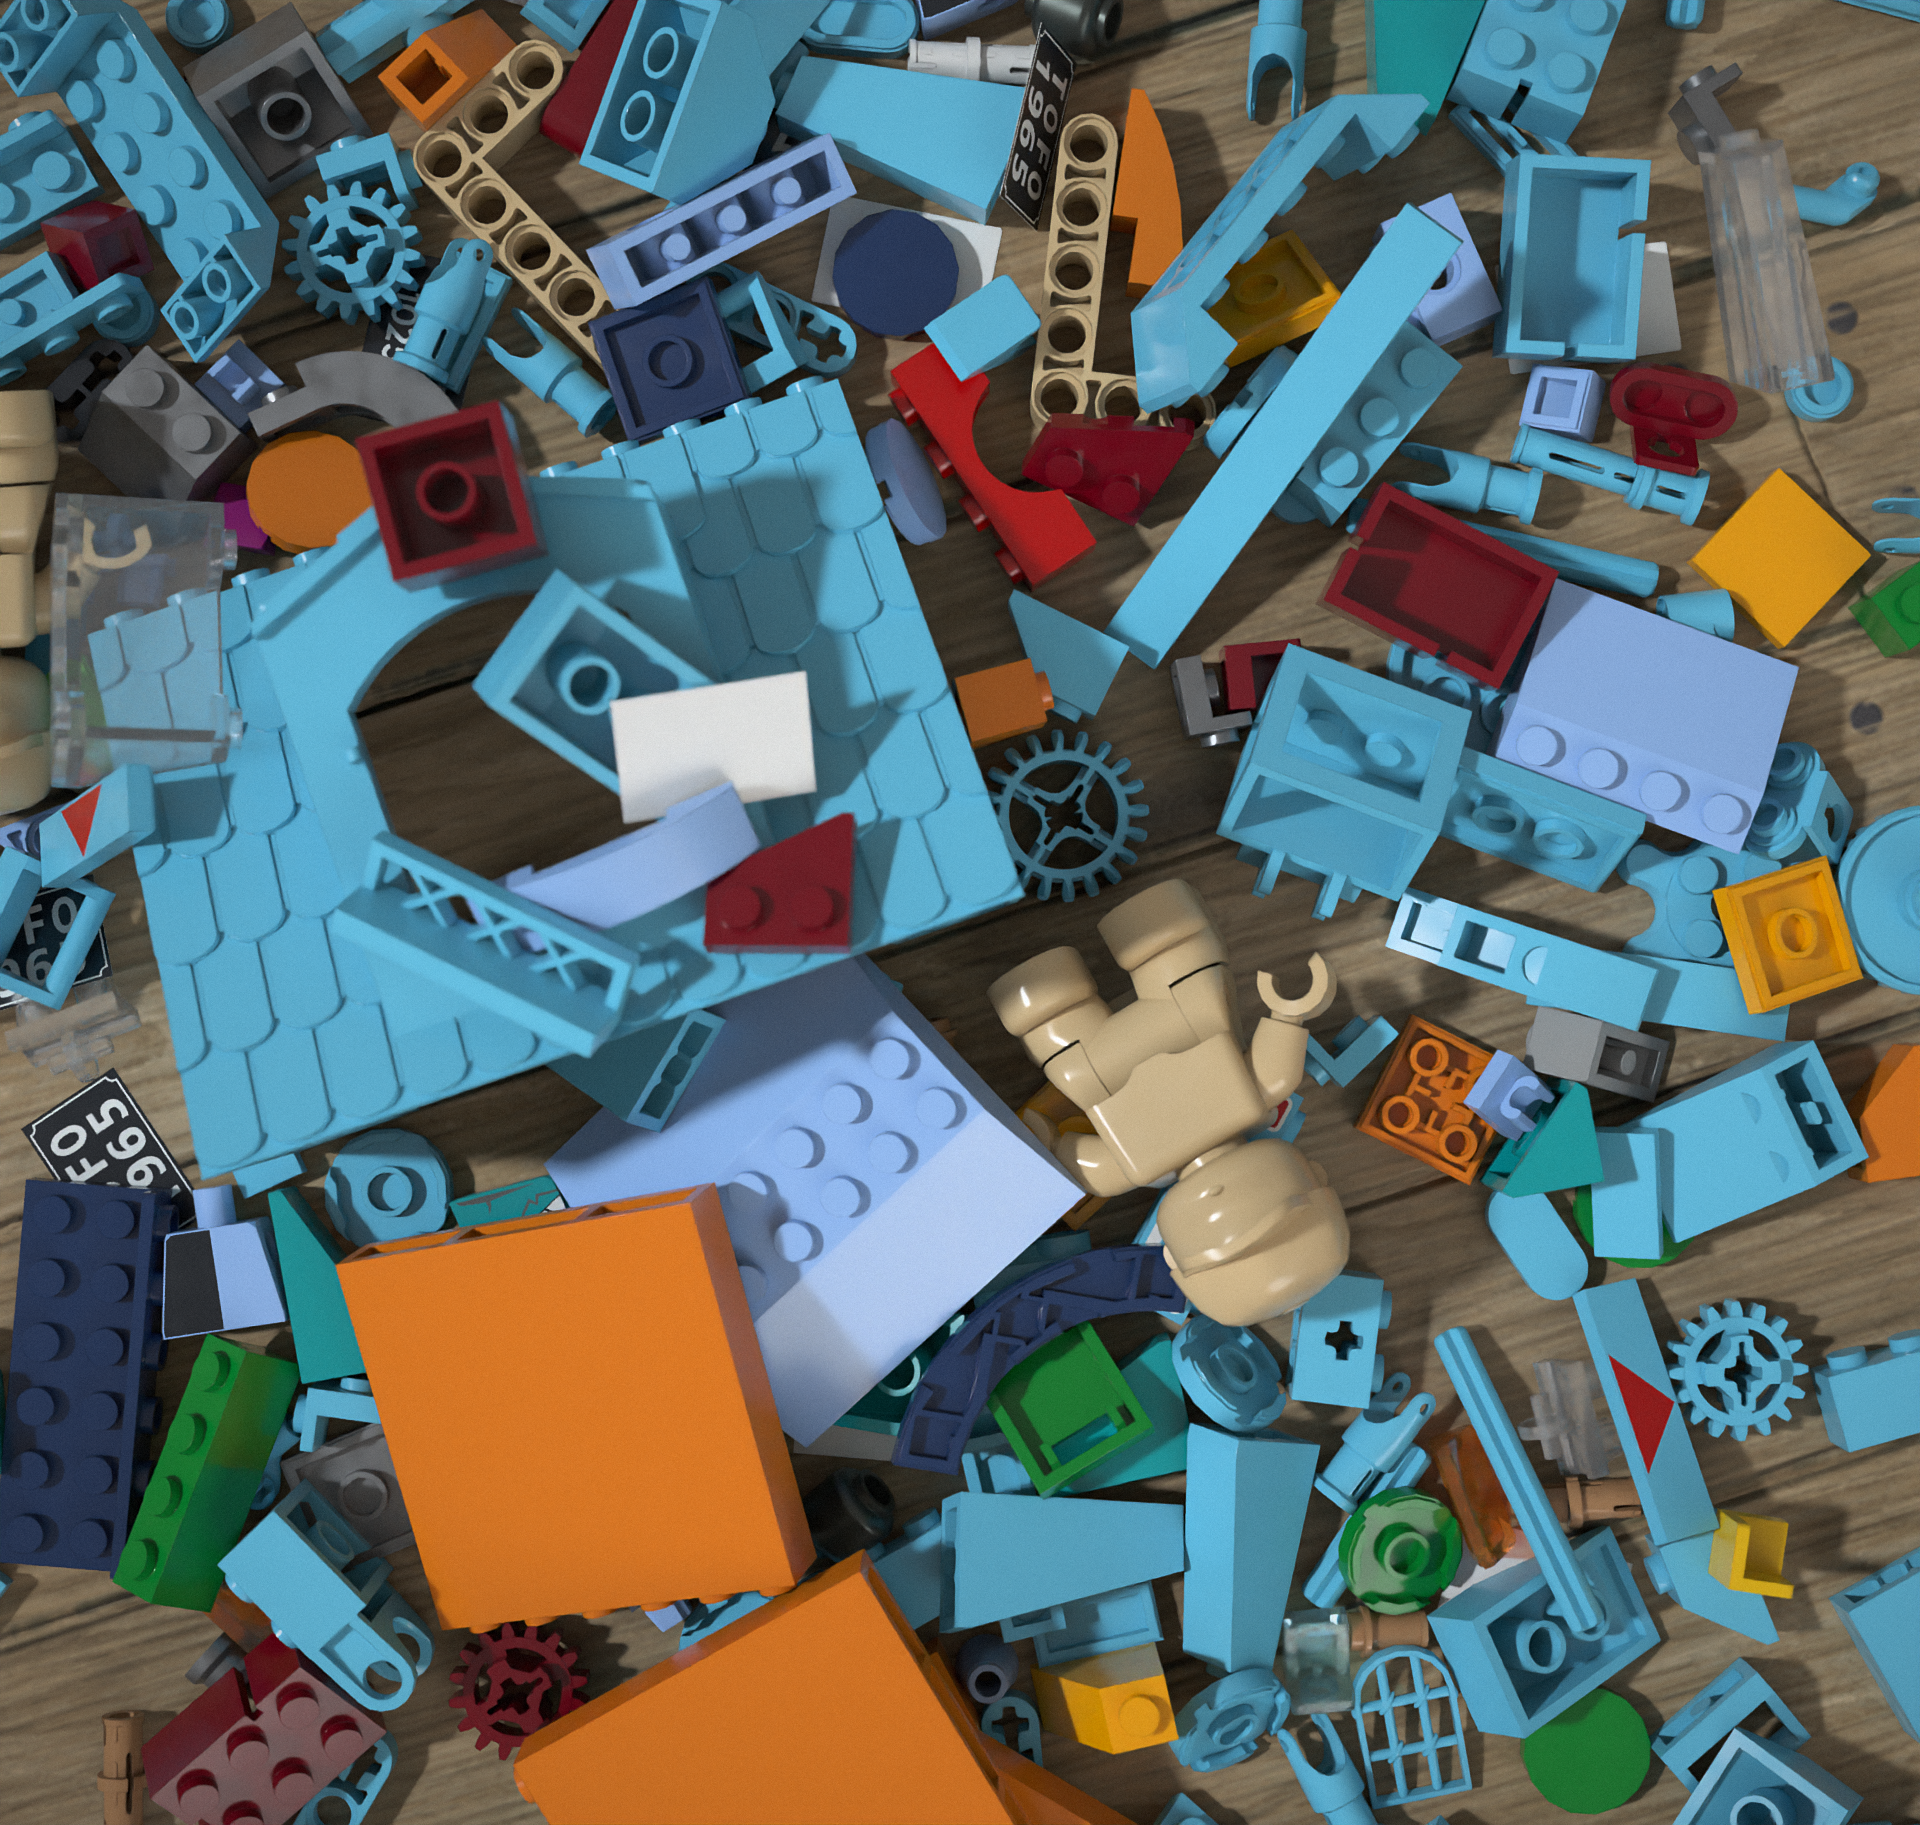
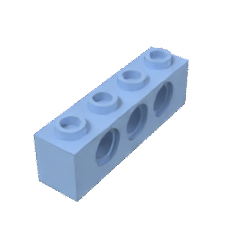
M826 133L804 140L720 182L685 204H676L587 249L586 252L614 309L633 307L856 194L857 191L831 134Z

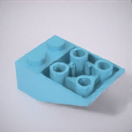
M1814 1040L1776 1043L1619 1126L1659 1128L1662 1219L1674 1243L1681 1242L1813 1188L1869 1158Z

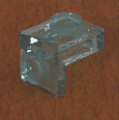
M1345 1607L1285 1612L1281 1627L1283 1675L1286 1689L1291 1696V1712L1294 1715H1306L1355 1709V1692L1350 1676L1349 1622Z

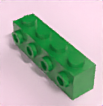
M207 1333L200 1354L193 1365L192 1374L175 1419L170 1425L168 1437L151 1482L145 1490L144 1500L128 1542L121 1553L113 1583L150 1604L211 1613L225 1576V1572L217 1564L238 1542L300 1378L298 1362L265 1347Z

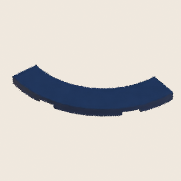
M1121 1244L1090 1249L1060 1258L1033 1270L994 1294L973 1311L949 1336L928 1365L910 1398L899 1426L891 1457L892 1464L958 1475L963 1452L973 1426L985 1404L990 1399L993 1389L1015 1364L1018 1365L1040 1346L1063 1333V1330L1096 1317L1103 1318L1128 1312L1165 1311L1184 1313L1187 1297L1182 1293L1170 1275L1172 1269L1166 1263L1163 1254L1165 1244Z

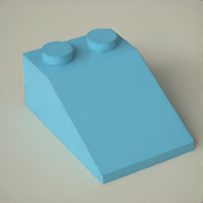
M558 568L553 572L472 684L473 688L491 708L619 795H621L610 701L717 685ZM666 816L654 819L660 822L662 820H665Z
M1610 1526L1597 1527L1569 1540L1570 1546L1604 1614V1620L1588 1630L1576 1633L1569 1628L1535 1556L1473 1584L1427 1615V1619L1479 1732L1525 1739L1661 1641Z

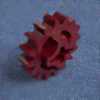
M517 1621L505 1622L502 1626L501 1635H498L495 1629L478 1634L482 1648L467 1642L460 1652V1657L469 1666H456L450 1674L449 1680L463 1686V1689H460L451 1696L449 1707L466 1709L467 1714L462 1718L457 1727L460 1732L468 1731L474 1727L478 1729L481 1734L477 1739L475 1748L479 1751L488 1746L491 1741L499 1744V1760L506 1761L513 1747H521L524 1738L589 1702L590 1696L576 1690V1688L587 1684L591 1676L590 1669H574L573 1663L581 1654L582 1649L579 1645L564 1650L559 1645L565 1631L560 1626L553 1630L549 1636L541 1633L542 1625L528 1626L526 1630H519ZM518 1648L535 1651L541 1654L542 1657L522 1654ZM486 1662L489 1667L486 1672L492 1683L490 1690L481 1697L479 1678L482 1667ZM539 1678L528 1696L521 1691L514 1695L510 1693L501 1699L512 1680L517 1685H520L526 1681L531 1683ZM560 1679L562 1690L561 1702L554 1714L551 1710L553 1703L548 1697V1691L554 1682ZM498 1720L517 1723L521 1728L505 1725Z

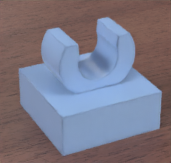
M239 339L194 384L245 433L253 426L247 413L262 407L261 399L264 396L287 386Z
M1497 1050L1463 1103L1499 1134L1518 1141L1523 1131L1530 1132L1536 1127L1537 1124L1531 1119L1542 1102L1551 1103L1555 1096L1550 1091L1552 1088L1514 1055Z

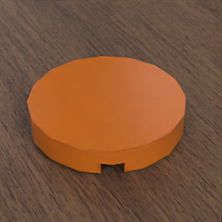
M315 430L288 433L268 443L252 462L246 484L250 517L258 529L260 526L263 532L271 537V542L284 551L296 554L320 547H333L338 543L336 536L373 506L358 450L338 436Z

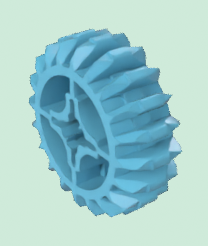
M1053 730L1050 738L1052 750L1043 752L1040 740L1036 735H1031L1026 739L1027 748L1032 757L1025 761L1018 751L1013 748L1007 749L1004 756L1015 770L1008 775L1000 768L991 767L988 777L1003 787L1000 794L989 790L987 792L991 804L996 806V817L1013 864L1015 863L1023 870L1018 876L1022 889L1027 886L1031 876L1040 879L1037 898L1045 901L1050 895L1052 882L1062 883L1061 896L1063 901L1072 902L1075 896L1073 882L1082 880L1088 896L1094 897L1099 894V886L1093 876L1101 871L1106 880L1113 885L1121 880L1118 870L1111 864L1115 857L1128 865L1136 863L1137 855L1123 847L1125 839L1135 842H1144L1146 840L1147 832L1141 828L1130 827L1129 821L1130 818L1147 816L1149 814V806L1145 804L1129 806L1127 796L1137 794L1144 788L1142 780L1138 779L1123 786L1118 779V776L1125 773L1131 766L1128 758L1120 759L1112 769L1103 763V760L1109 755L1112 748L1109 742L1103 741L1097 748L1095 755L1092 756L1084 752L1088 743V734L1086 732H1078L1074 741V749L1071 750L1063 749L1064 736L1062 730ZM1067 764L1081 768L1072 784L1066 790L1059 793L1043 791L1024 781L1034 771L1049 765ZM1097 778L1108 790L1114 805L1115 825L1112 835L1102 830L1101 826L1092 821L1085 810L1087 795ZM1077 788H1080L1081 793L1074 803L1078 811L1074 812L1073 815L1080 816L1079 825L1088 830L1091 835L1080 828L1075 830L1072 827L1065 826L1060 833L1056 832L1048 845H1045L1043 843L1044 839L1051 830L1047 822L1052 817H1045L1046 807L1036 802L1033 798H1037L1046 805L1051 803L1059 807L1065 800L1071 798ZM1012 796L1032 810L1040 821L1039 836L1027 855L1018 846L1010 828L1009 806ZM1065 839L1082 841L1086 845L1089 844L1102 852L1094 861L1078 868L1054 869L1043 866L1055 846Z

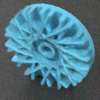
M1919 805L1895 809L1888 814L1876 816L1874 822L1855 831L1856 837L1845 842L1844 847L1847 849L1839 863L1832 864V868L1836 871L1833 879L1859 966L1865 972L1863 976L1869 980L1878 981V986L1914 995H1920Z

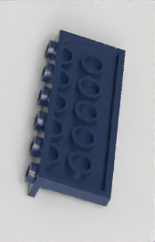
M46 1178L26 1179L0 1477V1563L110 1571V1579H113L121 1553L128 1542L144 1500L145 1490L151 1482L157 1466L155 1460H150L152 1435L158 1434L163 1417L162 1397L155 1396L157 1371H162L165 1367L169 1348V1340H164L163 1332H161L164 1241L166 1234L177 1231L179 1228V1208L177 1205H171L172 1189Z

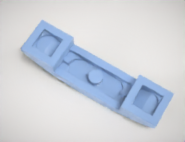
M730 781L665 808V820L536 873L533 865H529L491 882L596 933L653 910L703 885L760 849L761 843L733 782ZM466 898L478 924L485 923L475 903ZM523 925L511 929L523 950L534 952L546 949L539 933Z

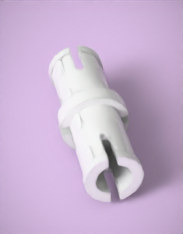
M969 36L966 37V43L916 41V39H909L908 53H910V57H908V71L997 84L1026 85L1035 45L981 44L980 37Z

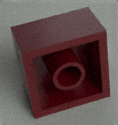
M499 400L355 439L393 582L407 592H417L550 556L513 417Z

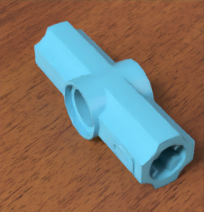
M364 0L352 9L344 12L343 15L333 22L326 24L321 30L316 32L315 39L336 73L350 84L403 47L408 48L425 31L452 21V14L475 0Z

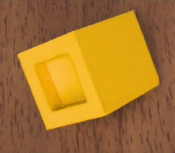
M1717 1508L1716 1517L1720 1528L1714 1530L1708 1573L1729 1590L1792 1599L1794 1584L1781 1575L1789 1523L1782 1518Z

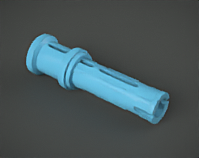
M1522 423L1509 460L1514 464L1520 463L1530 467L1541 468L1545 472L1623 495V502L1627 503L1628 507L1639 510L1645 505L1680 516V523L1692 526L1700 511L1710 479V471L1698 469L1695 476H1689L1638 465L1633 462L1631 457L1532 428L1525 423ZM1550 453L1560 454L1569 458H1573L1582 462L1599 466L1601 468L1597 469L1594 467H1590L1581 463H1577L1568 459L1551 455ZM1618 472V473H1621V474H1625V475H1628L1629 478H1626V477H1623V476H1620V475H1616V474H1614V473ZM1657 486L1666 487V488H1669V489H1672V490H1675V491H1679V492H1681V493H1676V492H1673V491H1670V490H1666V489H1663V488H1660V487H1657Z

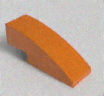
M1132 88L1109 231L1134 234L1125 296L1139 299L1144 298L1182 251L1183 239L1181 204L1175 170L1161 124L1145 90Z

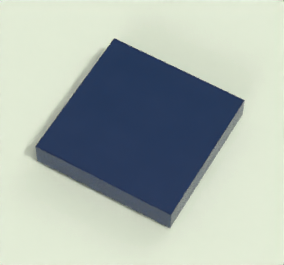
M707 276L657 295L637 306L627 307L588 322L628 441L638 440L640 446L664 437L662 431L673 424L689 419H699L700 423L725 414L724 409L728 406L752 398L713 281Z

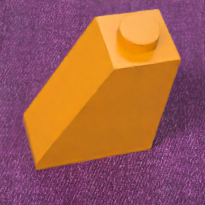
M1155 1642L1039 1668V1663L1030 1665L1045 1731L1111 1754L1179 1740Z

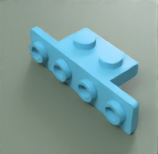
M48 251L0 279V386L21 377L27 371L24 363L42 352L46 356H50L76 344L80 340L77 331L95 320L100 324H104L128 313L134 307L131 299L146 290L141 279L124 273H117L80 295L57 254Z

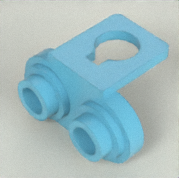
M1789 742L1777 745L1764 794L1744 841L1750 852L1758 858L1764 860L1784 858L1795 852L1808 835L1820 854L1827 856L1829 864L1839 863L1853 818V809L1829 771H1826L1823 760L1812 746L1803 742ZM1826 807L1833 808L1834 829L1831 837L1828 835V820L1824 815Z

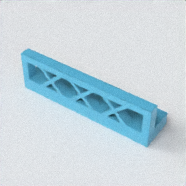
M382 830L372 839L361 886L335 908L330 929L331 932L587 1058L594 1053L619 1024L641 956L385 830ZM389 861L408 869L421 892L410 895L385 883L384 880ZM459 894L473 901L485 923L473 926L459 919L447 897ZM523 925L539 933L549 954L537 957L523 950L511 929ZM588 957L615 970L609 991L586 981L576 960Z

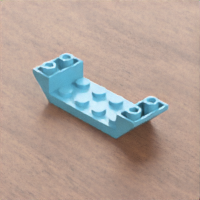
M14 0L0 19L1 73L17 97L53 92L59 94L184 281L160 311L194 362L205 361L269 289L279 221L137 9L121 0Z
M1337 94L1283 126L1131 312L1138 405L1147 414L1170 404L1174 408H1178L1194 394H1198L1201 398L1205 397L1216 388L1228 373L1229 368L1223 362L1237 346L1238 342L1206 311L1229 288L1230 282L1224 276L1236 261L1244 264L1267 241L1269 234L1263 228L1275 213L1279 217L1284 215L1304 195L1308 187L1302 182V179L1313 166L1317 169L1322 168L1336 181L1356 169L1362 174L1368 172L1385 154L1391 159L1398 156L1411 144L1420 131L1414 123L1430 104L1422 94Z

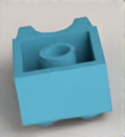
M304 1478L217 1565L226 1573L225 1580L232 1592L247 1603L254 1602L272 1620L271 1627L274 1633L286 1646L291 1649L299 1648L358 1703L366 1708L381 1712L396 1709L407 1701L415 1689L417 1677L423 1674L432 1662L435 1652L434 1636L427 1624L387 1581L386 1578L394 1567L384 1557L380 1559L375 1557L351 1567L356 1569L342 1574L340 1572L354 1558V1555L369 1550L372 1546ZM299 1502H307L312 1508L317 1522L311 1528L307 1524ZM397 1633L411 1635L418 1642L420 1658L417 1662H414L410 1652L396 1635ZM368 1666L378 1675L388 1680L402 1682L401 1688L392 1694H380L374 1691L366 1678Z

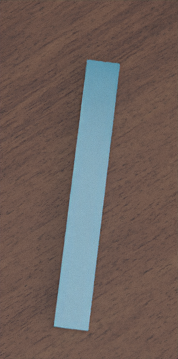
M1411 202L1406 203L1104 630L1105 634L1130 646L1128 651L1155 670L1461 247L1464 242L1461 238Z

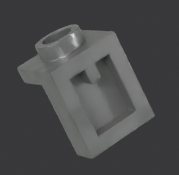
M1201 655L1174 660L1169 668L1183 739L1189 740L1200 737L1202 748L1240 741L1238 730L1245 729L1253 724L1250 711L1213 718L1211 707L1220 706L1219 688L1213 668L1203 670Z

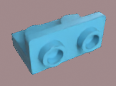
M52 110L26 113L12 121L8 126V132L0 136V251L41 229V222L91 201L105 193L102 184L70 127Z

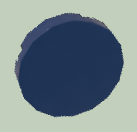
M890 209L866 216L847 231L835 252L832 280L839 306L855 324L862 327V330L878 338L903 340L926 333L924 328L949 310L956 297L959 266L952 243L937 224L916 212Z

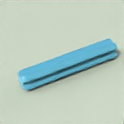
M1411 1442L1388 1473L1380 1472L1358 1502V1506L1360 1507L1363 1502L1383 1490L1402 1486L1415 1487L1431 1464V1456L1416 1443ZM1349 1515L1302 1585L1301 1591L1304 1596L1316 1606L1327 1611L1334 1607L1347 1587L1339 1570L1338 1545L1346 1523L1352 1515Z

